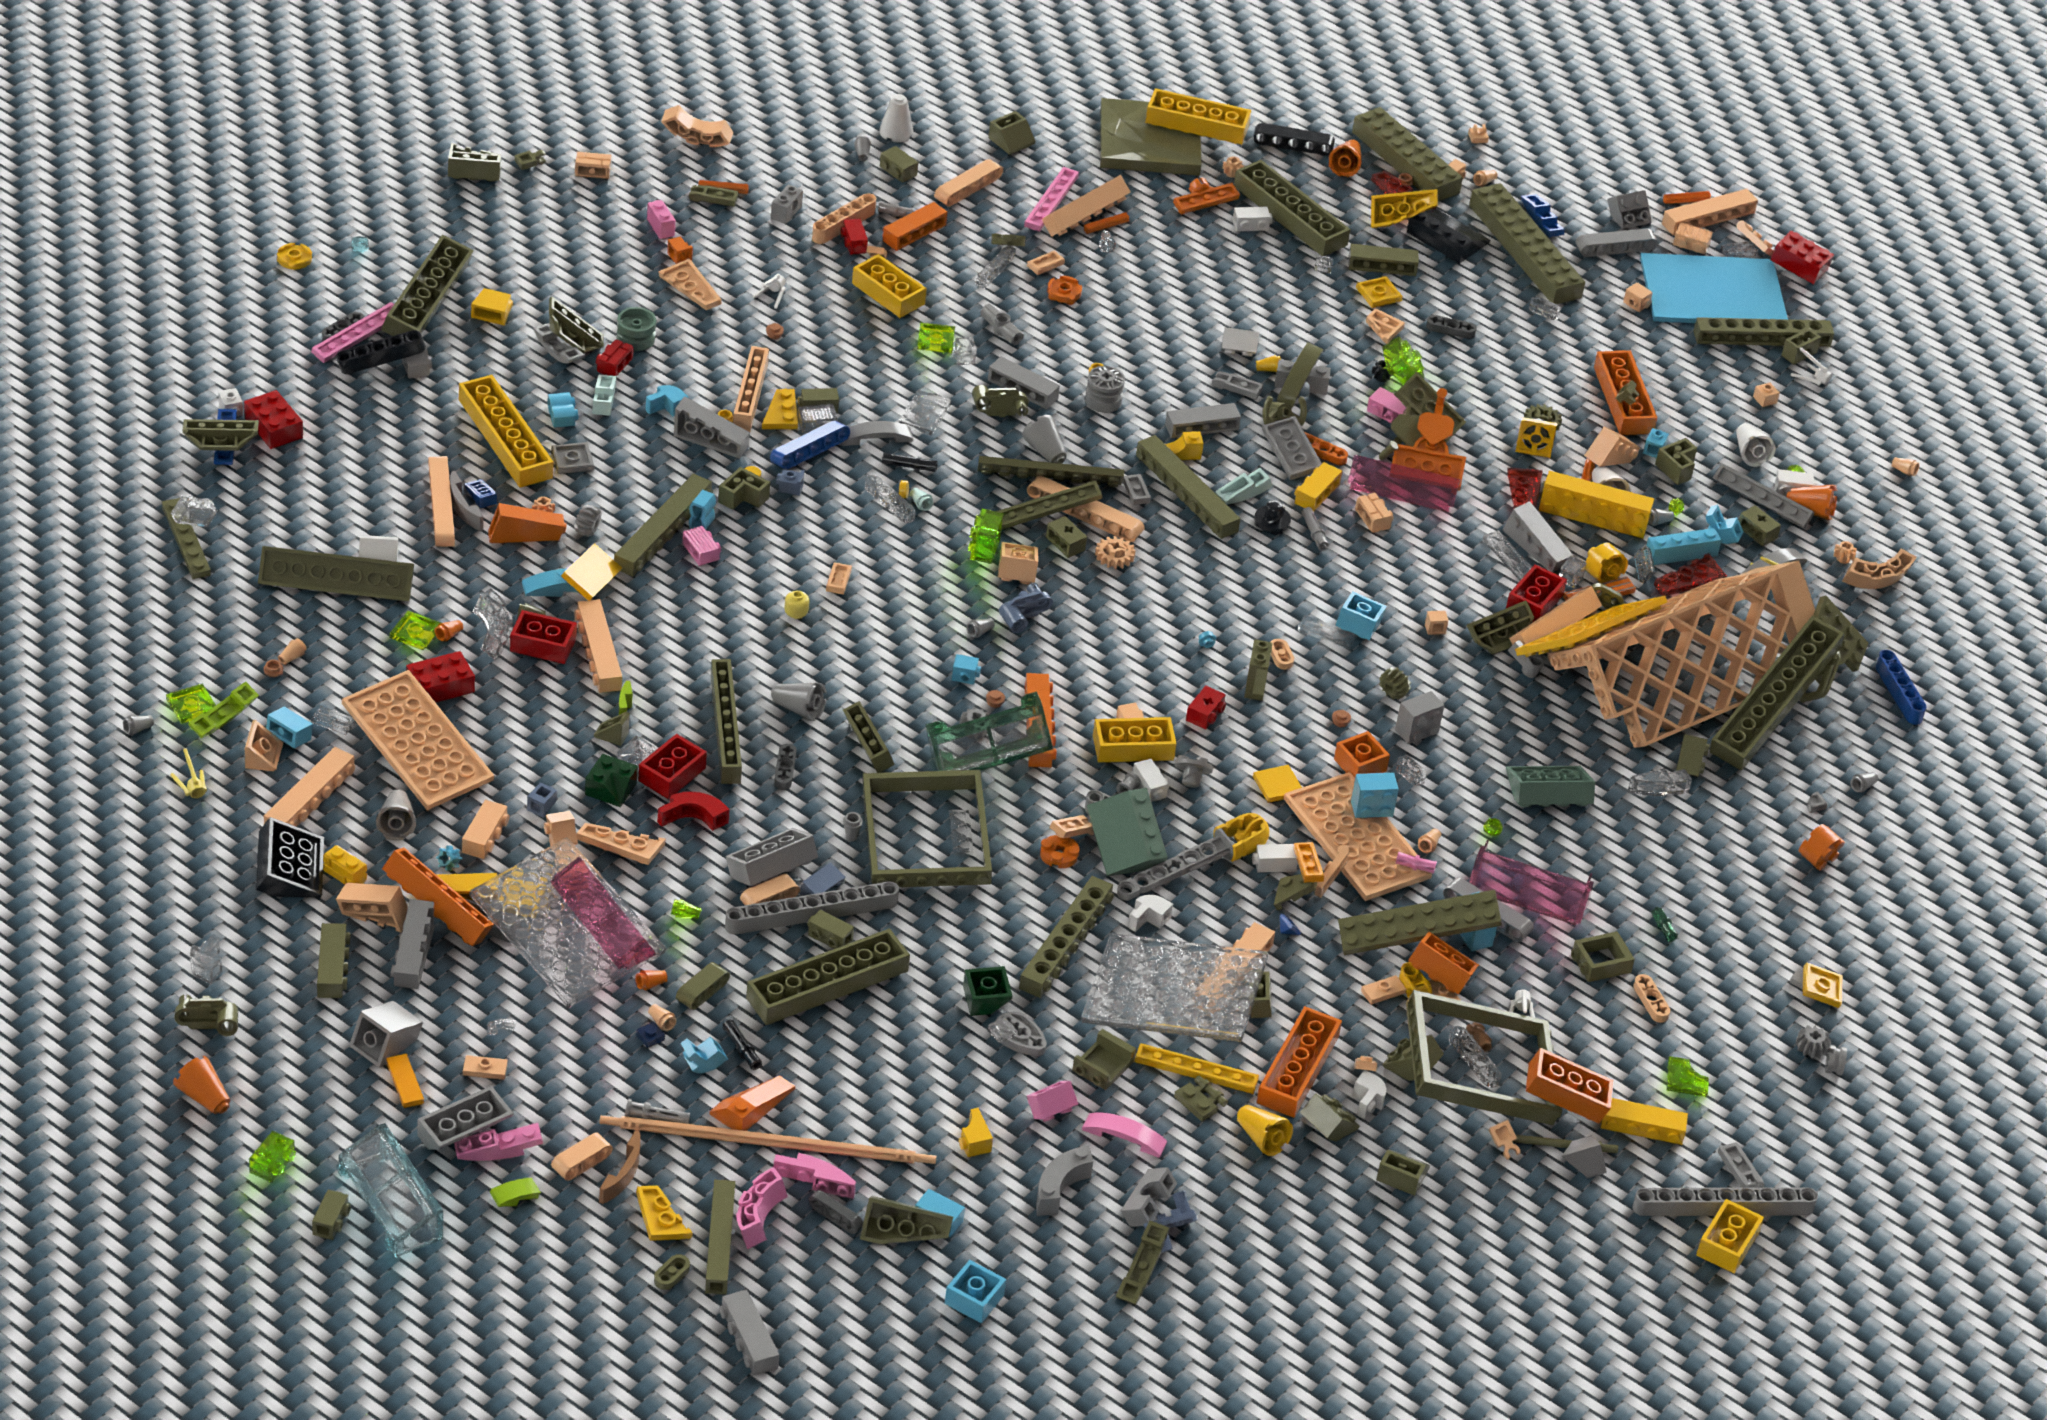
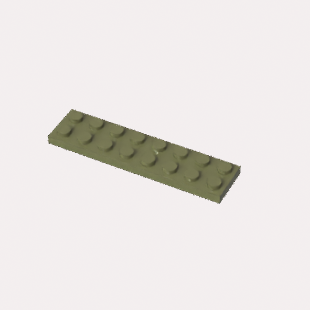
M979 456L977 471H981V474L984 475L999 473L1000 476L1008 477L1010 474L1017 475L1018 478L1044 476L1046 478H1053V481L1063 482L1064 479L1071 480L1072 483L1077 484L1082 483V481H1096L1098 485L1100 483H1107V486L1110 487L1122 485L1124 478V469Z
M262 546L258 584L410 602L415 564Z
M1495 890L1338 919L1344 955L1418 942L1428 932L1439 938L1502 926Z

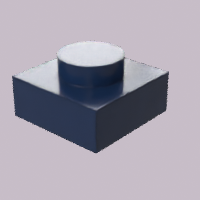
M655 1022L636 1029L637 1037L647 1048L665 1040V1034Z

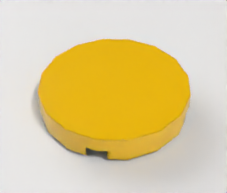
M295 243L285 244L278 249L277 261L284 268H305L312 261V251L304 244H300V246L295 245Z

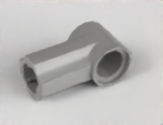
M1518 640L1509 648L1508 652L1523 666V674L1529 678H1534L1543 667L1545 661L1538 654L1530 657H1525V654L1517 656L1515 649L1524 645Z

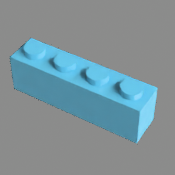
M1715 528L1649 537L1644 554L1651 566L1718 556L1721 538Z

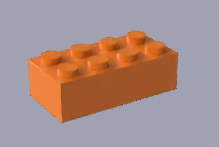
M1542 1048L1537 1051L1529 1062L1526 1092L1598 1124L1611 1109L1612 1079Z

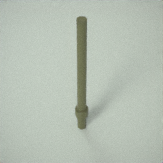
M1515 1134L1517 1139L1513 1143L1568 1148L1573 1140ZM1598 1141L1601 1144L1602 1152L1618 1153V1145L1602 1144V1141Z

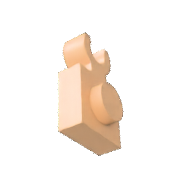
M1360 1056V1058L1355 1059L1354 1067L1355 1069L1376 1071L1377 1062L1372 1061L1373 1057Z
M1508 1120L1489 1128L1497 1148L1504 1147L1503 1154L1507 1160L1510 1159L1508 1151L1511 1149L1515 1151L1516 1155L1520 1154V1148L1513 1144L1517 1137Z

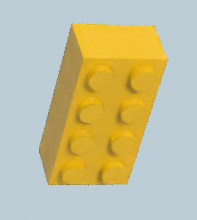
M880 254L853 267L852 284L899 318L925 305L927 288Z
M1171 717L1095 719L1093 740L1098 763L1136 762L1152 759L1153 761L1174 760L1177 743Z

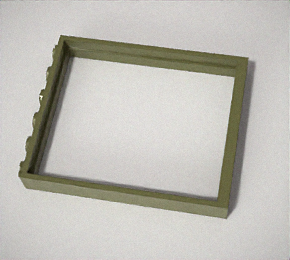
M980 770L863 773V797L871 884L894 882L899 887L991 884L992 866ZM975 789L984 867L878 870L871 792Z
M1413 990L1406 1002L1416 1095L1553 1125L1557 1118L1561 1117L1562 1107L1546 1101V1104L1431 1079L1423 1010L1537 1036L1538 1048L1553 1053L1554 1046L1551 1043V1030L1547 1020Z

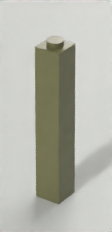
M714 1179L705 1293L727 1295L736 1181Z

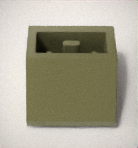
M1017 111L990 122L988 138L1009 155L1034 145L1036 142L1026 118Z
M1432 1034L1426 1035L1430 1070L1444 1055ZM1404 1038L1398 1042L1397 1048L1388 1054V1058L1382 1065L1404 1079L1412 1081L1414 1080L1410 1039Z
M1315 1093L1300 1111L1327 1139L1335 1142L1358 1130L1360 1127L1355 1122L1357 1118L1349 1111L1345 1112L1342 1109L1343 1105L1337 1099H1331L1326 1094L1321 1096Z
M1387 1150L1379 1164L1376 1180L1415 1196L1430 1169V1165L1397 1151Z

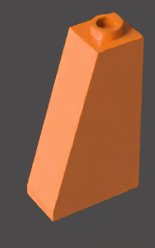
M499 503L488 529L489 543L559 541L562 533L564 534L567 524L564 522L563 514Z

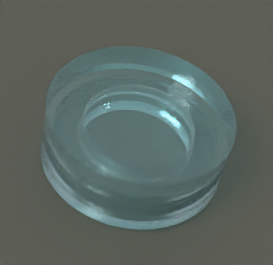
M363 236L354 237L351 240V248L357 252L366 251L369 248V241Z

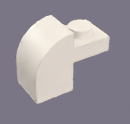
M1144 895L1137 898L1135 908L1129 915V929L1136 932L1146 921L1161 928L1171 918L1173 903L1156 895Z
M1364 1070L1355 1081L1352 1094L1353 1097L1361 1100L1357 1116L1365 1119L1369 1113L1372 1114L1375 1108L1382 1110L1386 1095L1384 1081L1367 1070Z

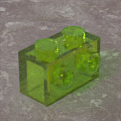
M272 1131L249 1158V1173L272 1183L277 1176L282 1174L287 1163L292 1162L295 1158V1140Z

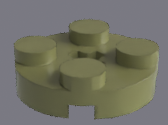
M992 234L991 244L1024 247L1026 236Z

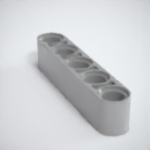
M1637 229L1580 235L1576 239V245L1582 256L1590 257L1651 251L1658 246V241L1651 229Z
M1462 878L1454 879L1443 890L1446 899L1484 892ZM1497 900L1502 926H1498L1496 930L1513 941L1521 942L1533 931L1534 925L1532 921Z

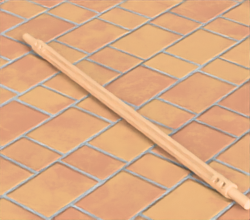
M600 1115L599 1124L620 1126V1129L912 1164L915 1162L936 1164L937 1157L934 1155L917 1154L916 1151L626 1116L618 1118Z

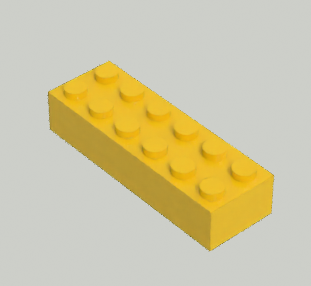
M1155 88L1147 107L1145 123L1242 145L1249 128L1252 110Z
M1549 470L1543 488L1539 511L1644 539L1654 498Z

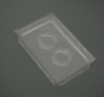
M918 390L901 416L899 423L909 426L911 430L932 436L951 406L952 400Z

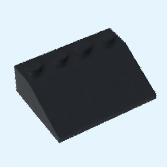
M1438 209L1427 210L1410 217L1406 233L1459 264L1490 243V239Z
M269 817L259 831L256 890L274 897L320 898L323 885L324 837Z

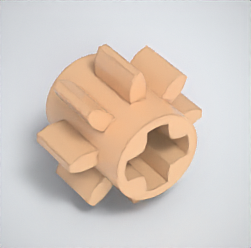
M1229 157L1227 162L1223 161L1222 169H1224V173L1228 177L1234 178L1236 170L1243 168L1244 165H1242V161L1239 158Z
M539 497L537 500H534L532 509L553 513L555 511V504L551 503V499L548 497Z
M1843 541L1840 545L1836 544L1833 556L1837 557L1838 562L1846 564L1850 560L1855 559L1857 548H1854L1851 542Z

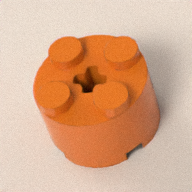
M1824 824L1815 828L1810 833V839L1808 841L1805 839L1799 848V853L1819 871L1826 866L1829 860L1833 862L1840 855L1838 850L1845 844L1842 838Z

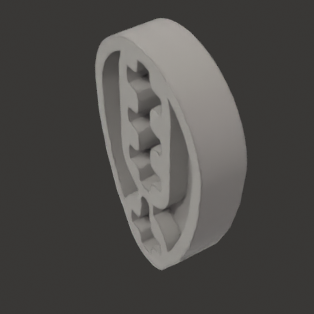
M1006 1012L996 1019L994 1035L1001 1044L1025 1055L1042 1056L1045 1053L1047 1043L1044 1034L1028 1016L1019 1012Z

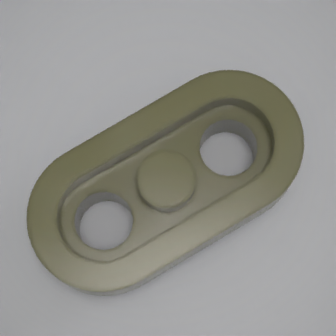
M1602 583L1592 585L1594 591L1601 590V592L1595 593L1603 607L1608 609L1624 604L1622 594Z
M681 1254L672 1256L655 1272V1285L662 1290L673 1288L688 1274L690 1260Z

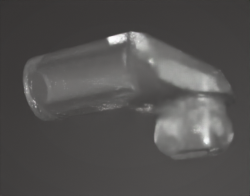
M500 1018L490 1021L486 1026L488 1027L487 1033L489 1035H497L498 1029L515 1030L516 1020Z

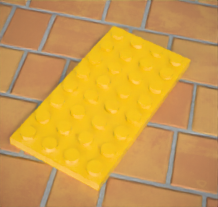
M1666 596L1613 606L1516 648V655L1525 654V657L1535 655L1536 652H1538V655L1547 653L1549 649H1551V652L1562 649L1563 646L1565 649L1576 646L1575 642L1577 644L1588 641L1587 637H1597L1600 635V632L1605 633L1613 630L1612 626L1616 628L1625 625L1624 621L1631 622L1636 620L1637 615L1642 617L1648 615L1649 610L1653 612L1661 609V605L1667 603Z

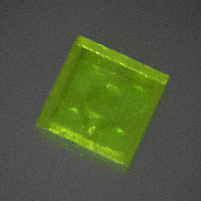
M1398 336L1382 347L1387 370L1403 385L1416 372L1423 379L1425 378L1424 366L1421 363L1422 356L1419 351L1411 348L1408 341Z
M982 508L980 515H976L975 527H972L970 531L972 541L970 540L968 551L971 552V560L992 564L1001 539L1003 513Z

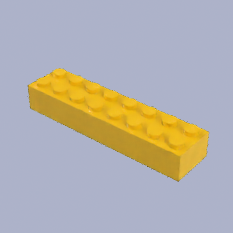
M488 375L459 383L460 403L518 487L521 488L553 479V460L494 376Z

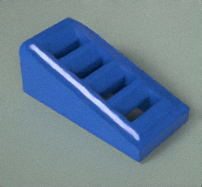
M482 479L464 484V487L480 509L497 504V494Z

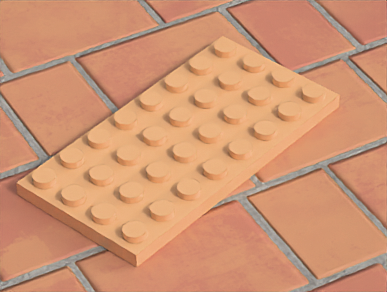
M409 670L342 699V705L426 810H430L494 780V774Z
M1351 772L1284 794L1285 802L1332 860L1337 856V850L1340 845H1347L1349 847V859L1341 872L1364 901L1431 879L1432 873L1419 869L1415 871L1411 867L1395 864L1398 851L1412 856L1418 854L1387 817L1355 818L1351 805L1355 777Z

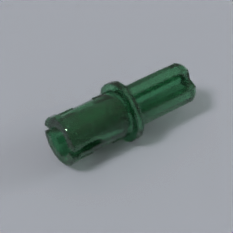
M1655 907L1651 914L1657 922V928L1663 932L1668 942L1675 941L1678 938V933L1673 928L1671 919L1667 918L1662 908Z

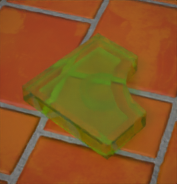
M1669 1056L1666 1091L1707 1097L1709 1077L1694 1071L1689 1059Z

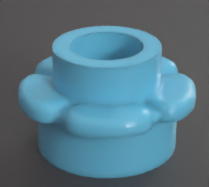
M1205 631L1199 635V644L1201 647L1210 648L1215 644L1217 638L1211 631Z

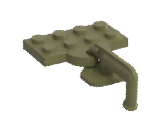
M1417 372L1394 394L1406 408L1403 414H1399L1392 421L1391 429L1397 436L1379 454L1380 460H1385L1391 453L1398 450V444L1402 442L1407 446L1414 447L1415 442L1420 437H1423L1417 429L1420 415L1425 412L1434 413L1437 392ZM1444 401L1442 415L1453 419V436L1466 421ZM1452 436L1445 439L1444 441L1447 442Z
M1826 595L1820 597L1813 616L1845 633L1842 647L1815 679L1819 683L1817 691L1805 692L1799 699L1802 703L1824 698L1828 694L1839 665L1845 663L1852 672L1858 671L1868 646L1866 639Z

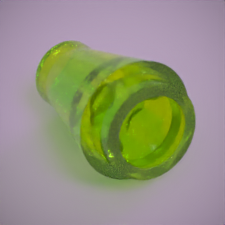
M681 898L680 900L674 899L671 915H675V918L699 919L700 907Z

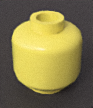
M802 591L788 593L785 598V613L794 619L806 616L809 611L810 601L808 595Z

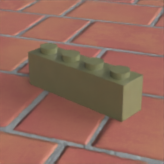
M1361 244L1350 245L1348 256L1349 270L1409 276L1417 275L1419 264L1418 250Z
M858 701L843 709L849 725L876 772L880 773L894 766L895 764L886 745L861 702Z
M322 923L317 998H342L343 990H347V977H344V975H348V962H345V959L349 960V947H346V944L350 945L351 933L347 932V924Z

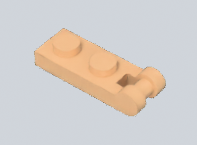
M1739 221L1737 229L1764 253L1772 257L1774 252L1772 249L1773 245L1766 239L1763 241L1761 239L1762 235L1756 230L1753 231V227L1745 221Z
M1084 815L1054 820L1049 827L1060 838L1087 833L1091 836L1094 835L1092 824Z
M1340 845L1335 859L1327 863L1324 869V882H1317L1314 892L1318 897L1321 898L1348 862L1349 847L1347 845Z

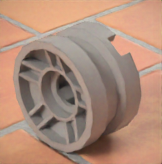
M1835 1045L1829 1046L1825 1062V1073L1831 1074V1072H1836L1837 1075H1843L1847 1057L1846 1047L1836 1048Z

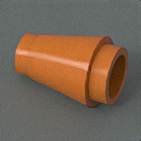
M460 620L438 624L435 628L437 639L440 641L450 640L463 630V623Z
M641 970L635 977L637 987L645 991L668 980L665 970Z

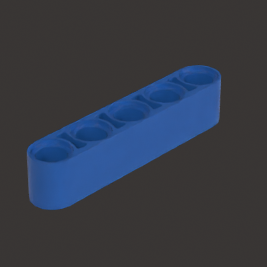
M831 421L774 449L770 455V461L783 469H789L846 441L850 436V428L838 421Z
M1881 650L1875 667L1906 720L1914 725L1921 724L1927 708L1926 703L1895 653L1891 650Z

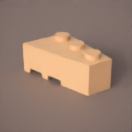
M1604 426L1584 456L1599 467L1631 463L1637 457L1640 447L1621 434Z
M346 883L336 898L343 915L365 922L367 919L376 921L378 926H392L396 928L395 931L402 933L408 906L400 886Z

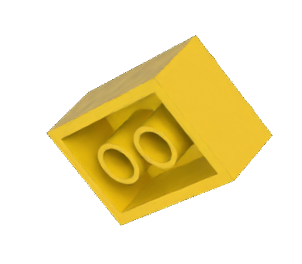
M1726 1199L1702 1236L1696 1256L1735 1274L1759 1235L1764 1216Z

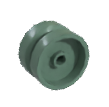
M630 307L618 314L617 340L622 341L624 344L632 345L634 347L633 351L646 350L655 343L656 317L654 313L645 308Z

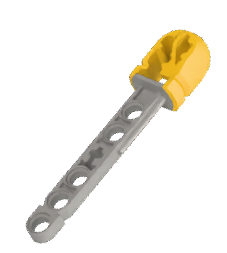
M1246 813L1229 820L1226 824L1223 823L1215 827L1214 838L1136 874L1133 879L1130 877L1120 882L1117 888V896L1124 901L1134 899L1140 896V893L1153 890L1224 856L1231 862L1236 861L1241 856L1244 857L1255 852L1257 845L1266 844L1269 838V826L1265 819L1255 813ZM1229 837H1233L1238 843L1234 844ZM1203 850H1211L1213 854L1206 855L1203 853ZM1193 857L1197 861L1191 863L1187 861V858ZM1159 872L1162 873L1164 877L1157 878L1154 876V874ZM1144 880L1148 884L1142 886L1138 884V881ZM1128 888L1132 892L1123 893L1121 889Z

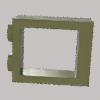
M1618 931L1575 940L1571 950L1572 959L1576 961L1581 974L1586 977L1588 982L1632 972L1635 959ZM1609 949L1615 959L1594 964L1588 953Z

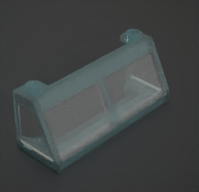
M386 1123L378 1125L338 1155L339 1164H337V1171L341 1177L344 1176L345 1179L351 1178L385 1231L386 1238L384 1243L387 1250H391L396 1258L443 1239V1210Z

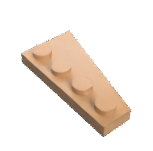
M690 259L658 271L660 278L703 309L709 310L722 304L719 295Z
M585 823L577 832V840L646 865L651 863L665 846L666 838L660 837L658 840L649 839V835L641 834L640 837L629 835V831L625 830L613 832L609 827Z

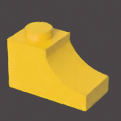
M1200 431L1183 432L1179 439L1165 444L1181 460H1201L1204 442Z
M979 1108L970 1110L969 1125L962 1128L961 1137L959 1138L960 1148L965 1151L967 1157L989 1153L992 1150L993 1137Z

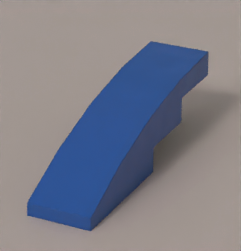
M1537 194L1521 196V200L1528 213L1548 237L1564 235V228L1557 223L1558 217L1550 211L1551 205Z

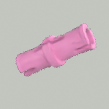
M1398 851L1395 864L1411 867L1415 871L1419 869L1434 874L1437 861L1420 858V855L1412 856Z

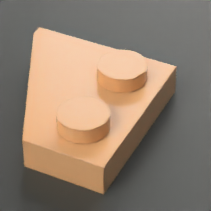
M1376 308L1366 318V323L1386 344L1405 325V322Z

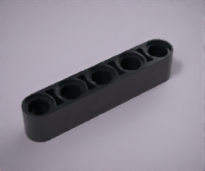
M1266 123L1257 124L1253 136L1254 142L1259 145L1325 156L1330 155L1335 145V138L1331 134Z
M412 330L342 350L337 353L336 360L343 374H351L420 354L425 351L426 345L420 331Z

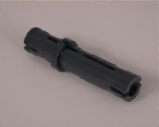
M884 452L882 457V464L913 468L916 471L936 472L938 461L922 459L919 456L913 458Z
M729 1019L725 1021L722 1028L739 1050L740 1057L746 1060L752 1070L759 1069L762 1065V1060L755 1053L754 1046L748 1043L734 1020Z

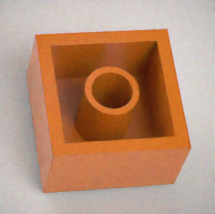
M1369 731L1337 742L1334 760L1346 773L1351 772L1354 777H1356V774L1386 772L1390 754Z

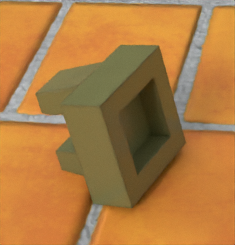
M1631 380L1620 389L1615 399L1620 403L1625 401L1632 405L1636 401L1635 398L1639 396L1635 389L1637 384Z

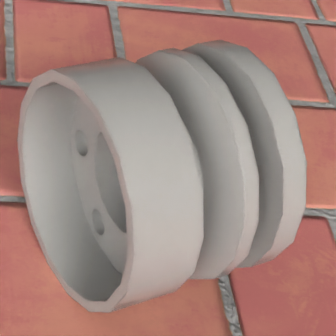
M1110 366L1093 368L1088 375L1085 396L1086 404L1091 409L1102 413L1118 410L1122 404L1125 383L1124 374Z

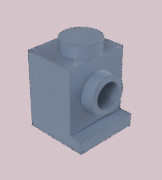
M783 469L782 474L778 473L776 484H779L778 492L800 496L804 485L805 471L795 472Z
M540 782L527 796V810L544 818L546 812L557 802V790Z

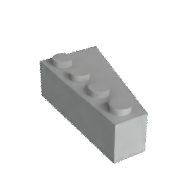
M416 899L409 900L403 932L399 939V950H396L395 953L396 964L392 965L391 968L394 986L419 989L434 932V902Z

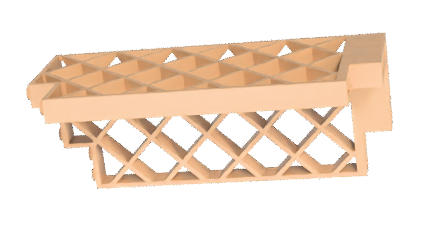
M1799 561L1752 569L1737 576L1716 579L1669 598L1667 603L1661 605L1659 610L1653 612L1649 610V614L1642 617L1637 615L1636 620L1631 622L1624 621L1625 625L1616 628L1612 626L1613 630L1605 633L1600 632V635L1594 638L1587 637L1588 641L1579 644L1575 642L1576 646L1565 649L1563 646L1562 649L1551 652V649H1549L1547 657L1555 671L1587 666L1588 675L1592 681L1594 693L1598 699L1604 720L1623 715L1634 748L1645 747L1738 707L1748 695L1736 688L1742 668L1756 675L1752 690L1773 665L1777 653L1781 655L1787 646L1781 643L1784 633L1786 632L1790 644L1812 617L1815 607ZM1770 589L1772 590L1776 604L1767 600ZM1744 599L1752 602L1745 621L1732 614L1735 602ZM1763 610L1776 617L1770 636L1757 629ZM1707 614H1712L1716 617L1710 636L1696 629L1699 618ZM1728 624L1741 631L1735 651L1721 643ZM1675 628L1681 633L1675 650L1672 651L1660 644L1664 631ZM1692 639L1706 646L1699 666L1685 658ZM1752 639L1766 646L1760 665L1746 658ZM1640 643L1645 646L1639 665L1636 666L1625 660L1624 656L1628 646ZM1656 653L1670 661L1664 681L1649 673ZM1717 653L1731 661L1724 680L1710 673ZM1602 658L1609 662L1605 674L1599 661ZM1620 668L1634 676L1628 696L1613 689ZM1682 668L1695 675L1689 696L1675 688ZM1646 683L1660 691L1653 711L1639 703ZM1707 683L1720 690L1714 710L1700 702ZM1732 697L1737 699L1730 703ZM1671 698L1685 705L1678 725L1664 718ZM1613 700L1624 707L1616 710ZM1696 712H1698L1699 714H1701L1700 716L1694 718L1695 715H1696ZM1638 715L1649 720L1645 733L1643 732ZM1660 727L1665 729V731L1659 733Z

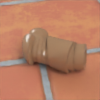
M1477 1022L1468 1024L1466 1026V1033L1473 1035V1040L1482 1052L1489 1051L1492 1048V1039L1484 1031L1485 1027Z

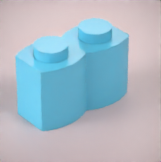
M570 392L548 394L547 404L553 427L575 426V421L578 420V410L574 409L575 399L571 397Z
M702 490L690 504V529L700 527L701 525L707 529L714 521L716 497L713 493Z

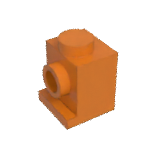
M679 236L668 239L667 253L675 264L687 259L692 261L693 247L689 246Z

